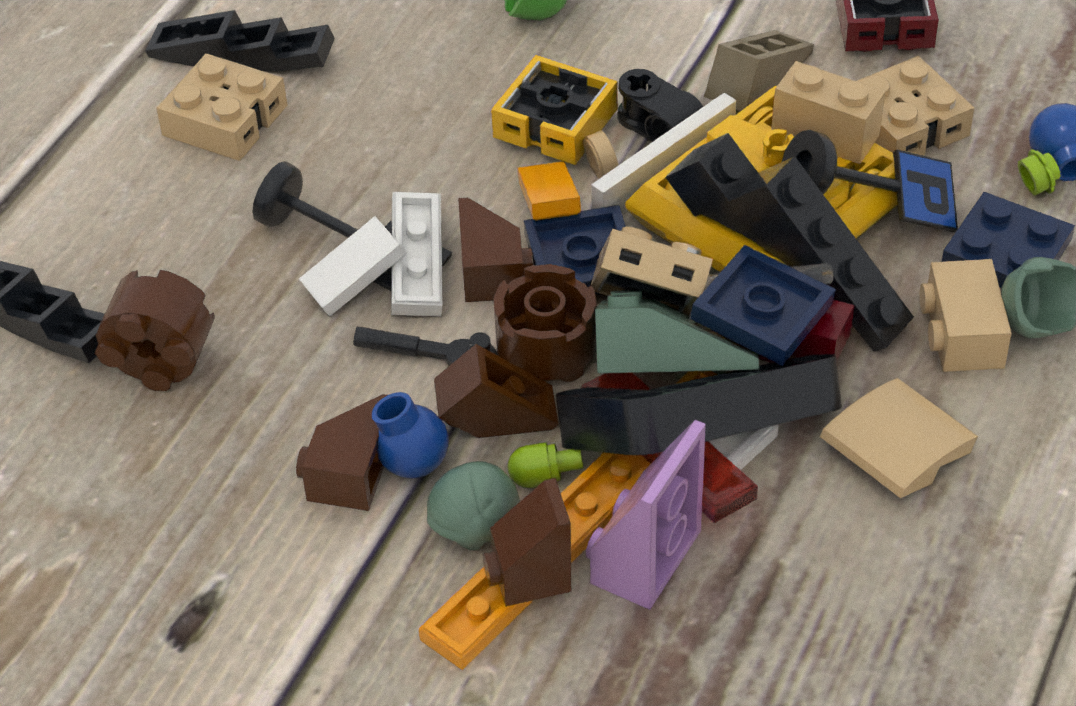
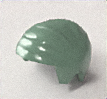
M1033 257L1024 261L1018 269L1006 276L1001 287V295L1008 322L1013 331L1025 338L1035 339L1068 332L1075 328V266L1046 257Z
M473 461L459 465L442 475L433 486L427 501V523L439 535L457 542L460 546L468 550H479L484 543L491 541L490 527L520 502L516 485L500 467L494 464Z

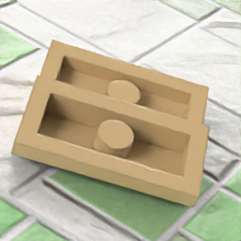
M896 378L870 391L847 407L823 428L820 438L899 498H902L933 484L941 466L970 454L978 436Z

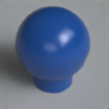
M1068 103L1054 104L1043 109L1034 118L1029 130L1031 150L1039 151L1042 154L1050 153L1059 167L1060 180L1063 181L1076 180V105Z
M404 392L389 394L374 406L372 419L379 429L377 453L380 462L388 471L403 478H420L432 473L440 466L447 454L449 445L448 431L441 418L431 409L414 404L411 397Z

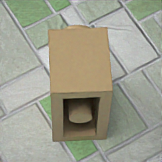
M795 61L775 88L771 130H786V138L790 133L795 137L798 133L806 130L820 132L827 135L833 142L838 157L860 164L880 135L886 91L821 70L815 66Z
M992 259L931 262L928 283L920 285V307L923 314H930L931 320L928 324L929 347L931 351H938L943 372L1005 369L1012 333Z

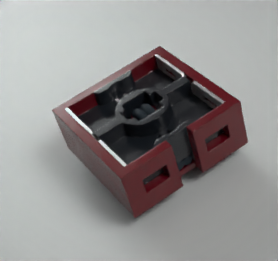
M835 0L845 52L882 50L883 45L895 44L898 49L904 50L935 48L939 19L934 0Z

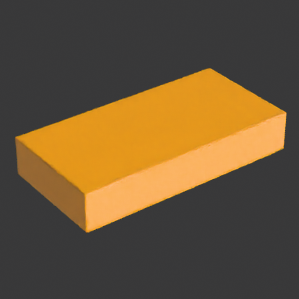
M564 161L517 168L519 185L533 220L581 213L580 196Z

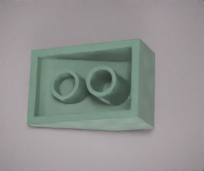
M640 290L612 291L611 295L607 296V300H602L595 309L597 373L759 370L758 353L691 320L689 315L655 299H642V291Z

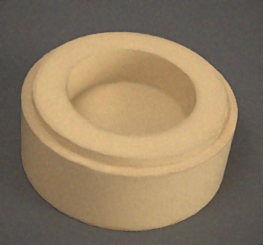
M600 130L584 138L583 146L587 160L598 179L619 165L614 149L603 131Z

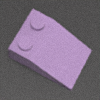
M694 420L643 471L631 490L624 489L620 493L613 508L612 518L604 529L598 527L594 531L587 545L586 558L590 559V584L649 610L651 609L701 532L705 423Z

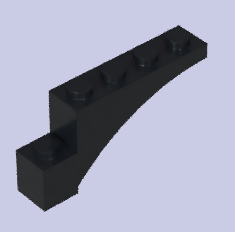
M726 133L694 149L665 177L694 216L701 214L721 223L769 251L789 267L836 289L833 300L854 305L852 326L874 352L887 348L914 318L795 156L761 172H757L730 134Z

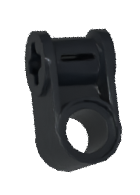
M632 69L623 73L619 78L618 89L623 96V101L618 107L617 112L619 123L652 142L703 107L693 94L682 91L649 70Z

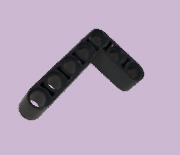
M835 354L796 357L788 359L783 366L773 362L760 365L759 370H737L649 390L588 387L556 393L562 448L623 455H646L663 452L694 420L706 424V442L842 408Z

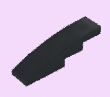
M231 10L158 23L145 52L149 58L195 66L205 54H209L260 71H286L324 67L335 37L329 25L288 31L282 17L242 24L236 11Z
M0 261V327L53 352L86 363L94 360L97 357L95 351L98 346L96 334L105 313L82 308L74 292L42 285L32 268Z

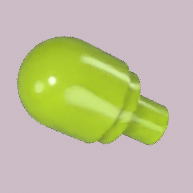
M547 442L519 447L511 454L508 460L510 478L517 485L524 488H535L544 480L556 478V481H561V472L584 469L581 450L568 449L557 451L555 443L548 444Z

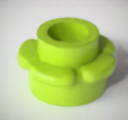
M1030 150L1028 157L1018 161V170L1022 181L1033 195H1038L1044 191L1050 194L1055 191V180L1060 179L1061 175L1059 167L1050 153L1042 154L1039 151Z

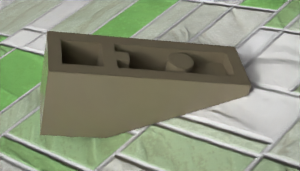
M777 30L721 43L717 48L704 97L714 100L723 93H726L736 100V114H738L772 87L777 86L795 61L803 63L812 54L814 44Z

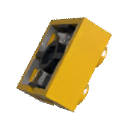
M535 55L491 109L493 138L526 149L528 146L535 145L541 147V154L576 165L585 153L583 146L584 138L600 130L602 131L617 111L618 81Z

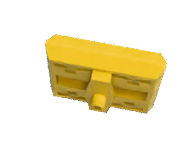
M777 86L772 87L735 116H728L708 131L707 137L645 182L625 202V208L641 225L669 243L681 242L699 248L701 256L713 259L711 267L719 272L727 266L744 245L785 264L772 253L742 234L701 214L694 216L665 178L694 149L726 133L730 134L757 172L781 163L785 149L794 136L790 133L786 138V130H771L775 88ZM876 143L873 144L860 164L841 157L837 159V166L895 179L893 153ZM835 178L828 191L823 194L856 239L898 205L897 192Z

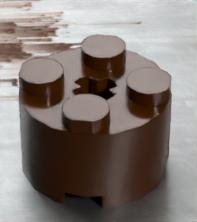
M552 264L524 268V276L512 280L508 285L505 280L502 281L493 297L497 355L543 381L561 380L573 382L583 376L585 366L592 361L597 348L595 316L597 303L595 289L591 285L588 288L584 283L575 279L574 270Z
M138 270L132 271L120 280L96 334L98 346L95 354L102 364L118 368L125 374L141 380L148 389L167 391L172 383L181 382L192 374L214 322L215 315L214 313L210 314L203 304L206 296L205 293L188 279L165 270H160L157 277H138Z

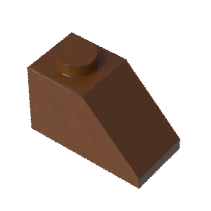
M468 197L458 198L465 302L493 301V297L502 281L505 280L508 285L512 280L524 276V268L533 266L532 249L522 248L519 227Z
M477 344L434 378L438 417L448 425L457 427L476 438L549 431L559 425L553 385Z
M382 394L316 426L309 447L302 446L296 464V474L298 478L303 479L307 501L369 511L384 469L377 453L379 429L372 419V410L387 395Z
M556 478L544 480L490 527L491 551L483 553L484 569L489 586L499 585L505 607L572 592L571 523Z

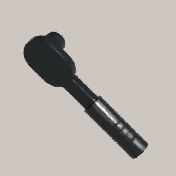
M357 326L353 345L356 347L414 357L421 355L444 359L449 366L475 344L497 355L496 349L490 343V337L482 332L473 334L470 339H457L446 344L422 340L418 336Z

